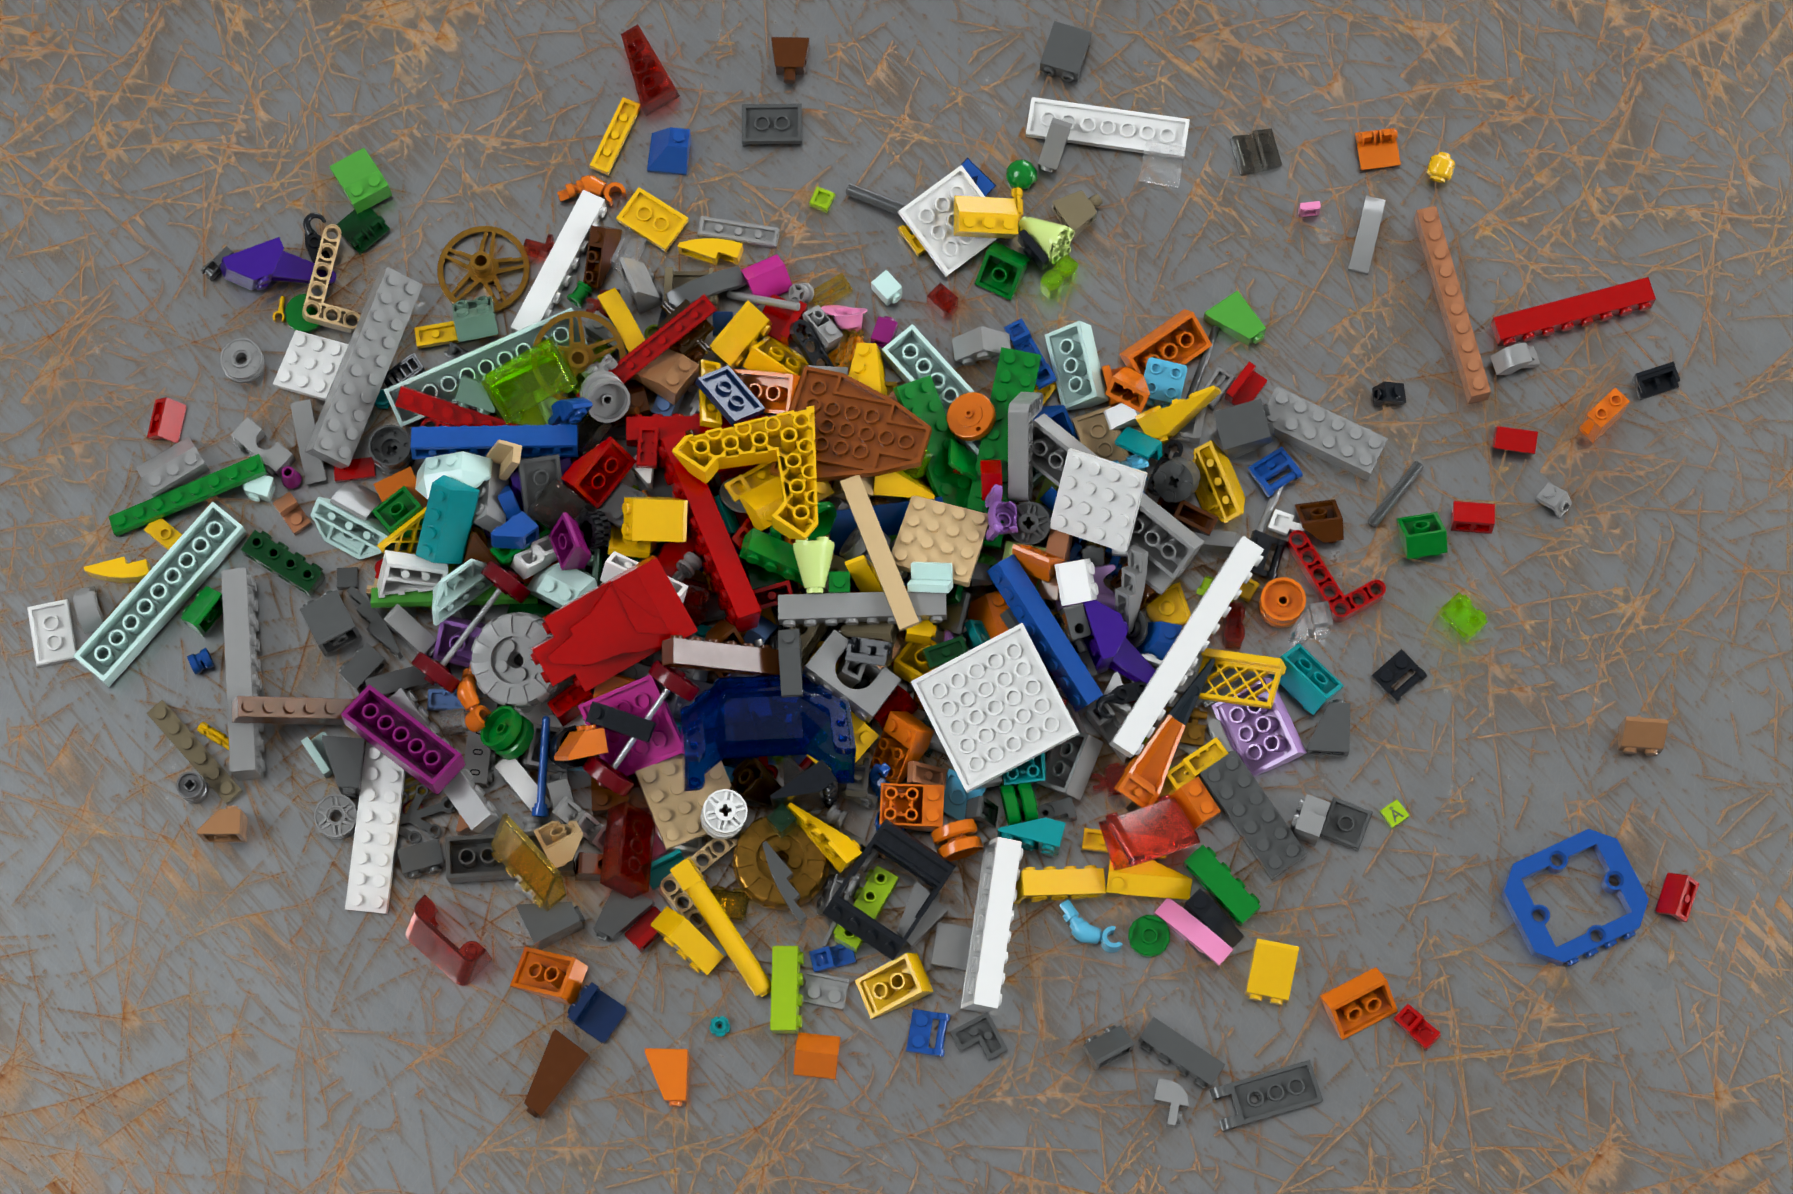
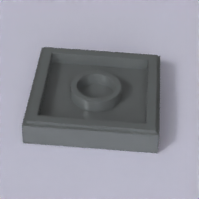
M1333 797L1319 837L1359 851L1373 811Z

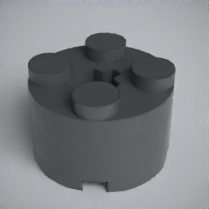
M1174 457L1157 469L1153 476L1154 486L1164 501L1180 502L1197 490L1201 475L1193 461L1183 457Z

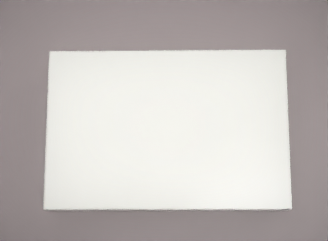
M65 599L27 607L36 666L39 668L76 660L73 655L77 652V645L69 600Z

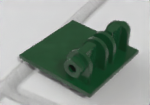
M370 207L358 214L354 209L336 224L341 229V235L359 254H362L390 230L383 217L378 216Z

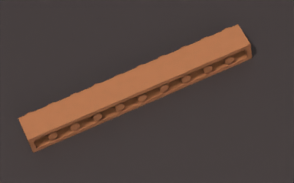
M1432 206L1416 210L1414 222L1467 402L1471 404L1488 400L1491 393L1437 207Z

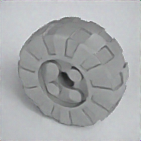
M524 612L504 614L487 623L482 628L479 636L475 638L471 648L473 652L472 660H470L471 672L475 675L476 684L479 689L494 702L512 708L531 707L545 701L561 686L560 683L552 686L550 682L546 684L540 674L543 672L540 664L535 665L530 656L533 653L532 647L553 636L551 633L547 635L542 623L545 621L543 618ZM520 655H522V658L524 659L522 665H520L519 663Z

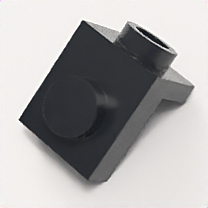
M1384 381L1372 388L1375 407H1380L1384 404L1403 405L1406 403L1404 383Z

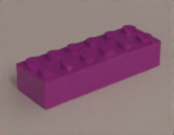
M370 684L341 713L346 726L436 795L466 765L461 753Z

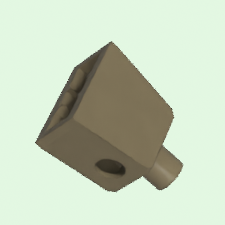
M1080 190L1052 202V210L1062 225L1075 230L1072 238L1074 239L1097 219L1095 208L1103 204L1097 193L1088 198Z

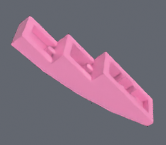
M1167 898L1154 912L1181 938L1191 943L1202 954L1204 953L1218 966L1233 951V948L1170 898Z

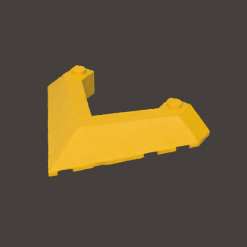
M814 405L806 407L805 410L794 412L792 410L776 414V416L772 417L766 416L737 423L729 428L722 429L720 427L707 430L705 433L695 436L693 434L686 435L672 450V453L687 471L705 484L710 481L719 469L778 462L784 502L772 515L773 528L789 539L806 540L818 526Z

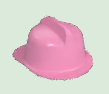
M841 305L821 307L826 314L833 315L835 325L845 332H859L862 329L863 314L868 311L866 308H852Z

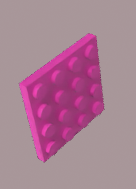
M649 674L578 705V708L586 725H592L586 722V718L593 701L645 718L662 691L657 680ZM666 700L663 701L650 720L656 723L650 742L636 740L617 769L626 776L687 751ZM604 729L608 753L599 755L601 759L612 765L631 737Z

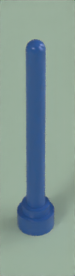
M548 716L542 718L537 803H534V807H532V816L535 817L549 816V808L545 804L550 718Z

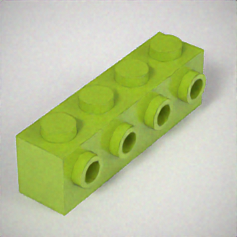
M878 865L874 870L870 869L865 877L867 882L863 888L860 886L854 896L856 901L853 904L875 920H877L899 882L898 876ZM837 924L833 931L835 942L842 944L857 954L864 942L839 924Z
M798 946L772 947L770 1031L773 1034H798L799 1028H802V1015H799V1007L803 1006V995L799 994L800 986H803V973H800V965L804 964V952H801Z

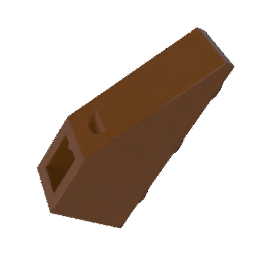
M591 225L583 282L589 287L600 289L619 251L621 229Z

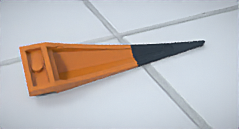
M1211 658L1145 742L1138 756L1135 755L1124 769V774L1114 788L1147 812L1151 810L1161 793L1177 746L1199 694L1214 665L1215 658Z

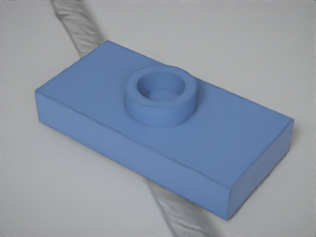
M428 689V711L469 712V710H465L458 700L457 690L454 694H450L445 689Z

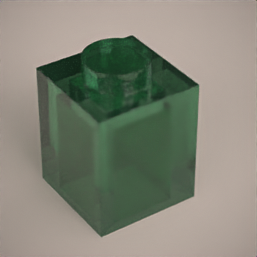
M781 804L767 816V823L782 839L797 826V819L784 804Z

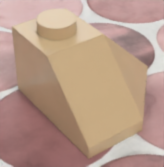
M551 821L534 830L553 870L563 867L573 860L583 836L577 821H569L568 824Z

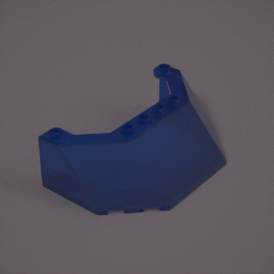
M802 674L803 696L785 698L781 696L780 675L717 679L714 682V686L709 690L705 689L695 697V701L680 710L684 791L702 789L705 785L704 774L723 758L808 754L817 761L823 759L837 778L838 783H854L856 745L850 703L845 699L840 700L833 696V692L824 686L815 685L804 674Z

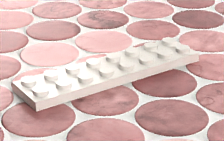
M1031 98L1026 137L1046 139L1052 118H1056L1073 124L1067 143L1184 159L1190 119L1043 98Z
M366 742L361 792L359 794L345 910L388 914L406 771L368 742Z

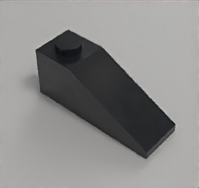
M594 701L586 718V722L596 724L597 727H604L605 730L647 743L650 742L656 726L655 722Z
M1201 888L1185 902L1184 908L1231 948H1234L1244 938L1239 929Z

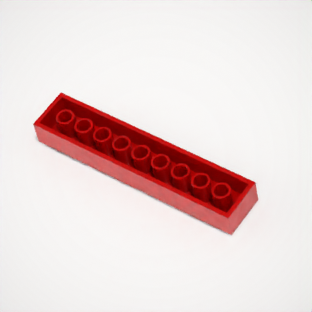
M685 431L662 438L661 445L658 447V464L665 470V480L673 489V498L688 500V535L691 539L694 538L696 543L695 551L698 557H702L703 570L706 575L709 574L711 579V589L719 597V608L721 611L724 610L727 616L725 621L734 625L739 633L758 627L761 608L708 484L690 474L672 453L675 446L686 436Z

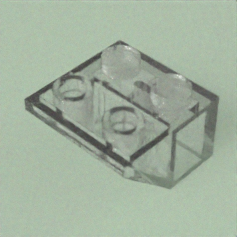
M1328 601L1306 606L1291 629L1288 638L1289 643L1303 644L1308 639L1315 638L1318 641L1326 639L1330 635L1334 624Z

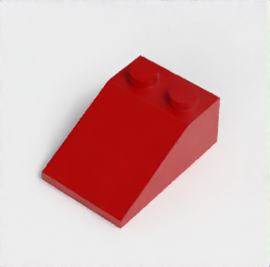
M609 437L576 460L561 479L585 502L598 509L633 467L636 460L612 437Z

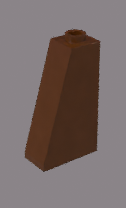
M556 1029L552 1032L524 1102L528 1107L526 1111L534 1118H537L538 1115L541 1118L546 1116L591 1058L588 1053Z

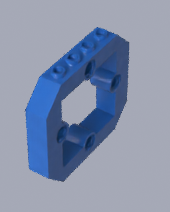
M1591 829L1582 831L1514 863L1510 867L1501 894L1531 955L1559 966L1567 964L1568 967L1578 963L1579 957L1586 955L1588 958L1597 954V949L1603 946L1608 949L1616 945V940L1622 937L1627 940L1635 936V931L1641 926L1649 901L1618 839ZM1593 848L1606 872L1601 880L1602 889L1609 894L1617 893L1627 914L1603 926L1593 925L1584 935L1556 947L1545 926L1550 919L1548 908L1540 904L1534 905L1522 881L1544 870L1553 874L1560 873L1568 864V859ZM1551 858H1559L1561 861V865L1555 866L1552 863ZM1609 878H1616L1618 886H1612L1609 883ZM1539 912L1543 916V921H1536L1533 913ZM1591 933H1597L1600 936V941H1593Z

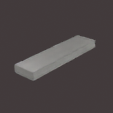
M701 216L697 236L701 238L725 239L746 245L777 249L780 228Z

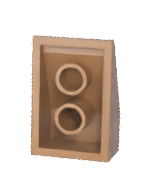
M667 349L632 378L675 405L698 378L699 364L681 353Z

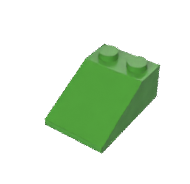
M365 148L329 166L357 214L392 196L389 185Z

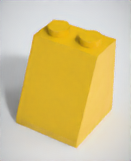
M624 497V503L622 504L624 519L621 527L623 539L631 541L686 542L688 500L673 497Z
M1257 938L1253 947L1245 996H1249V999L1253 1001L1270 1000V1003L1273 1005L1282 1006L1283 1003L1287 1004L1299 947Z

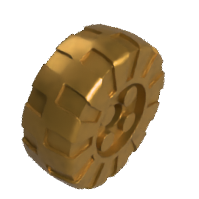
M773 813L770 816H762L753 821L738 838L733 853V870L741 890L750 900L764 908L789 910L769 870L762 844L766 841L781 859L787 861V867L793 873L794 877L789 882L800 894V899L795 903L801 906L811 901L825 884L830 861L789 814Z

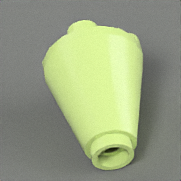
M1024 216L1019 221L1018 231L1026 230L1048 256L1051 264H1055L1062 256L1067 257L1071 251L1069 245L1075 230L1065 225Z
M817 537L815 541H808V538L806 540L796 539V543H793V551L807 594H823V589L826 587L835 547L834 542H831L829 537Z

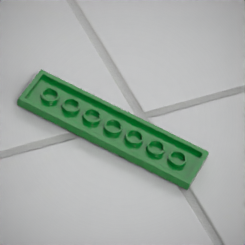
M931 375L893 388L898 403L932 428L922 465L935 497L942 496L943 503L967 508L972 481L965 475L952 473L954 468L948 465V441L952 439L956 442V439L948 427L946 413Z

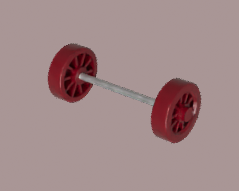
M492 561L487 563L481 574L491 581L497 589L440 663L437 660L433 661L420 651L411 662L413 666L426 675L424 678L433 686L437 683L450 694H454L461 681L449 673L445 666L501 593L508 594L520 604H523L531 593L527 587L517 580L518 576L509 569L507 571L503 570Z
M656 660L648 673L661 683L665 689L644 719H652L670 691L692 702L700 691L699 687L686 678V674L680 669L662 666V661ZM629 739L612 765L593 755L589 756L582 766L583 769L597 780L596 783L603 788H608L623 797L627 796L634 783L617 768L637 739Z

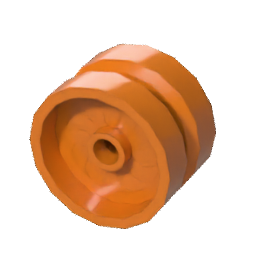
M1280 577L1271 580L1263 588L1258 607L1261 617L1270 626L1280 629L1296 624L1305 608V591L1298 582L1291 578Z
M975 819L955 821L931 832L934 845L941 846L937 853L950 862L967 858L983 849L981 838L974 836L978 831Z

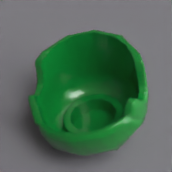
M1025 159L1016 160L1007 168L1006 179L1013 188L1028 189L1037 181V170L1031 162Z

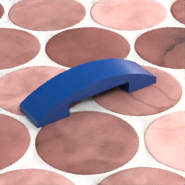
M1022 318L1004 327L1005 332L1009 333L1010 341L1015 350L1042 355ZM1041 356L1036 386L1039 390L1057 381L1055 374L1043 356Z

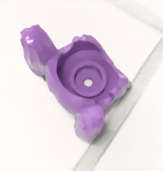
M997 484L992 487L985 500L989 525L985 534L987 541H993L1000 534L1018 533L1016 523L1017 507L1012 501H1001L1003 489L1001 485Z

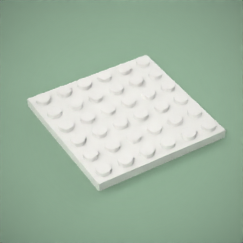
M1023 623L911 681L967 793L1080 734Z

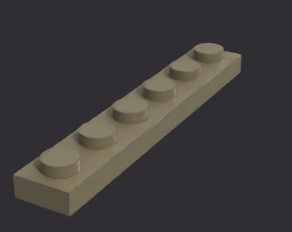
M163 700L147 712V715L227 805L243 792Z

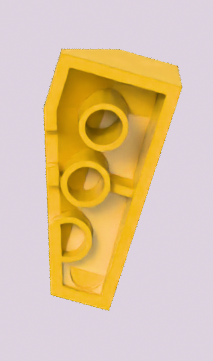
M1213 385L1191 393L1188 396L1189 399L1172 400L1170 406L1161 408L1158 405L1136 415L1135 418L1146 435L1162 441L1163 445L1169 442L1170 438L1174 437L1221 393V390Z
M790 802L787 805L785 811L840 874L859 859L862 854L860 851L861 847L855 840H851L848 836Z
M1111 847L1106 892L1185 900L1190 898L1192 878L1143 856L1132 849Z

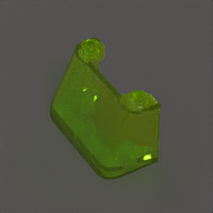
M551 336L484 375L481 383L506 424L512 422L514 425L523 419L522 415L525 411L554 394L563 391L567 394L577 388L578 380L554 337Z

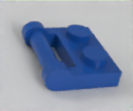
M1283 447L1278 448L1248 467V472L1260 485L1267 497L1274 495V491L1295 478L1299 479L1303 476L1300 468ZM1288 468L1291 470V472L1270 485L1267 481Z
M913 1009L906 1052L944 1057L945 1050H943L947 1022H950L951 1015ZM933 1020H938L939 1025L935 1048H928Z

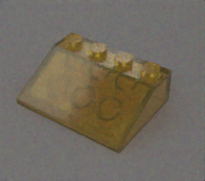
M507 813L502 815L491 843L492 856L499 864L502 862L506 866L505 870L511 878L516 877L520 881L518 884L525 893L529 891L532 894V900L539 908L543 907L548 911L567 896L561 872Z

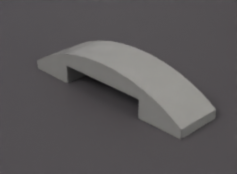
M1366 196L1348 270L1368 275L1386 200Z

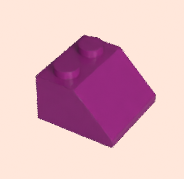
M567 512L562 513L549 534V539L562 570L585 568L591 558V551L586 545L584 534L580 530L577 521Z

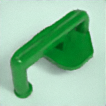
M818 502V526L809 535L808 541H815L817 537H825L830 534L837 517L836 507L832 502ZM772 525L770 528L771 536L782 540L781 533L775 530Z

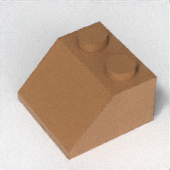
M1626 716L1619 725L1618 750L1624 751L1625 754L1645 752L1647 756H1657L1664 749L1668 719Z
M226 806V809H219L199 827L197 834L204 842H247L248 817L241 809H238V806Z

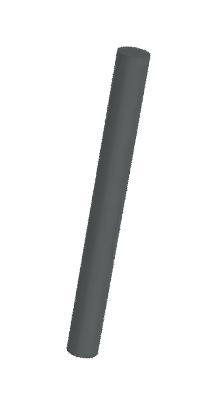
M1212 326L1208 337L1212 346L1202 353L1186 399L1189 398L1188 396L1191 393L1197 392L1220 330L1218 326Z

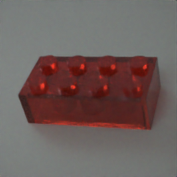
M626 801L608 809L600 884L633 899L649 892L656 824L651 814Z

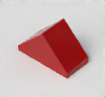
M980 460L982 501L986 500L987 495L995 484L1002 486L1001 460Z

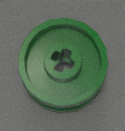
M501 706L492 711L486 718L485 727L481 729L480 737L483 744L489 749L494 750L503 759L511 760L516 759L527 750L533 740L535 731L532 722L520 715L514 708Z
M1030 782L1017 784L1018 794L1015 793L1013 785H999L1008 826L1021 823V813L1025 822L1038 819L1036 797Z

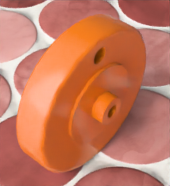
M969 392L960 395L951 403L947 411L946 420L949 429L957 438L964 441H976L985 437L992 430L996 420V411L991 401L985 395Z

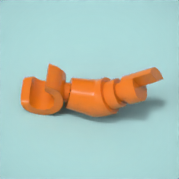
M594 175L582 176L580 180L576 181V184H566V189L557 192L560 202L576 197L578 193L581 195L583 190L599 197L604 195L610 207L613 205V200L610 197L612 193L618 192L622 197L627 198L626 189L621 183L612 182L607 185L606 182Z
M469 665V668L464 669L462 672L461 682L457 686V698L465 710L470 711L465 716L466 726L470 731L478 732L485 727L483 719L490 715L491 711L487 707L479 705L480 700L476 692V678L472 674Z

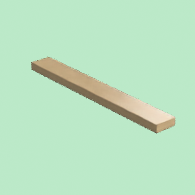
M860 475L840 481L899 631L918 625L919 620Z

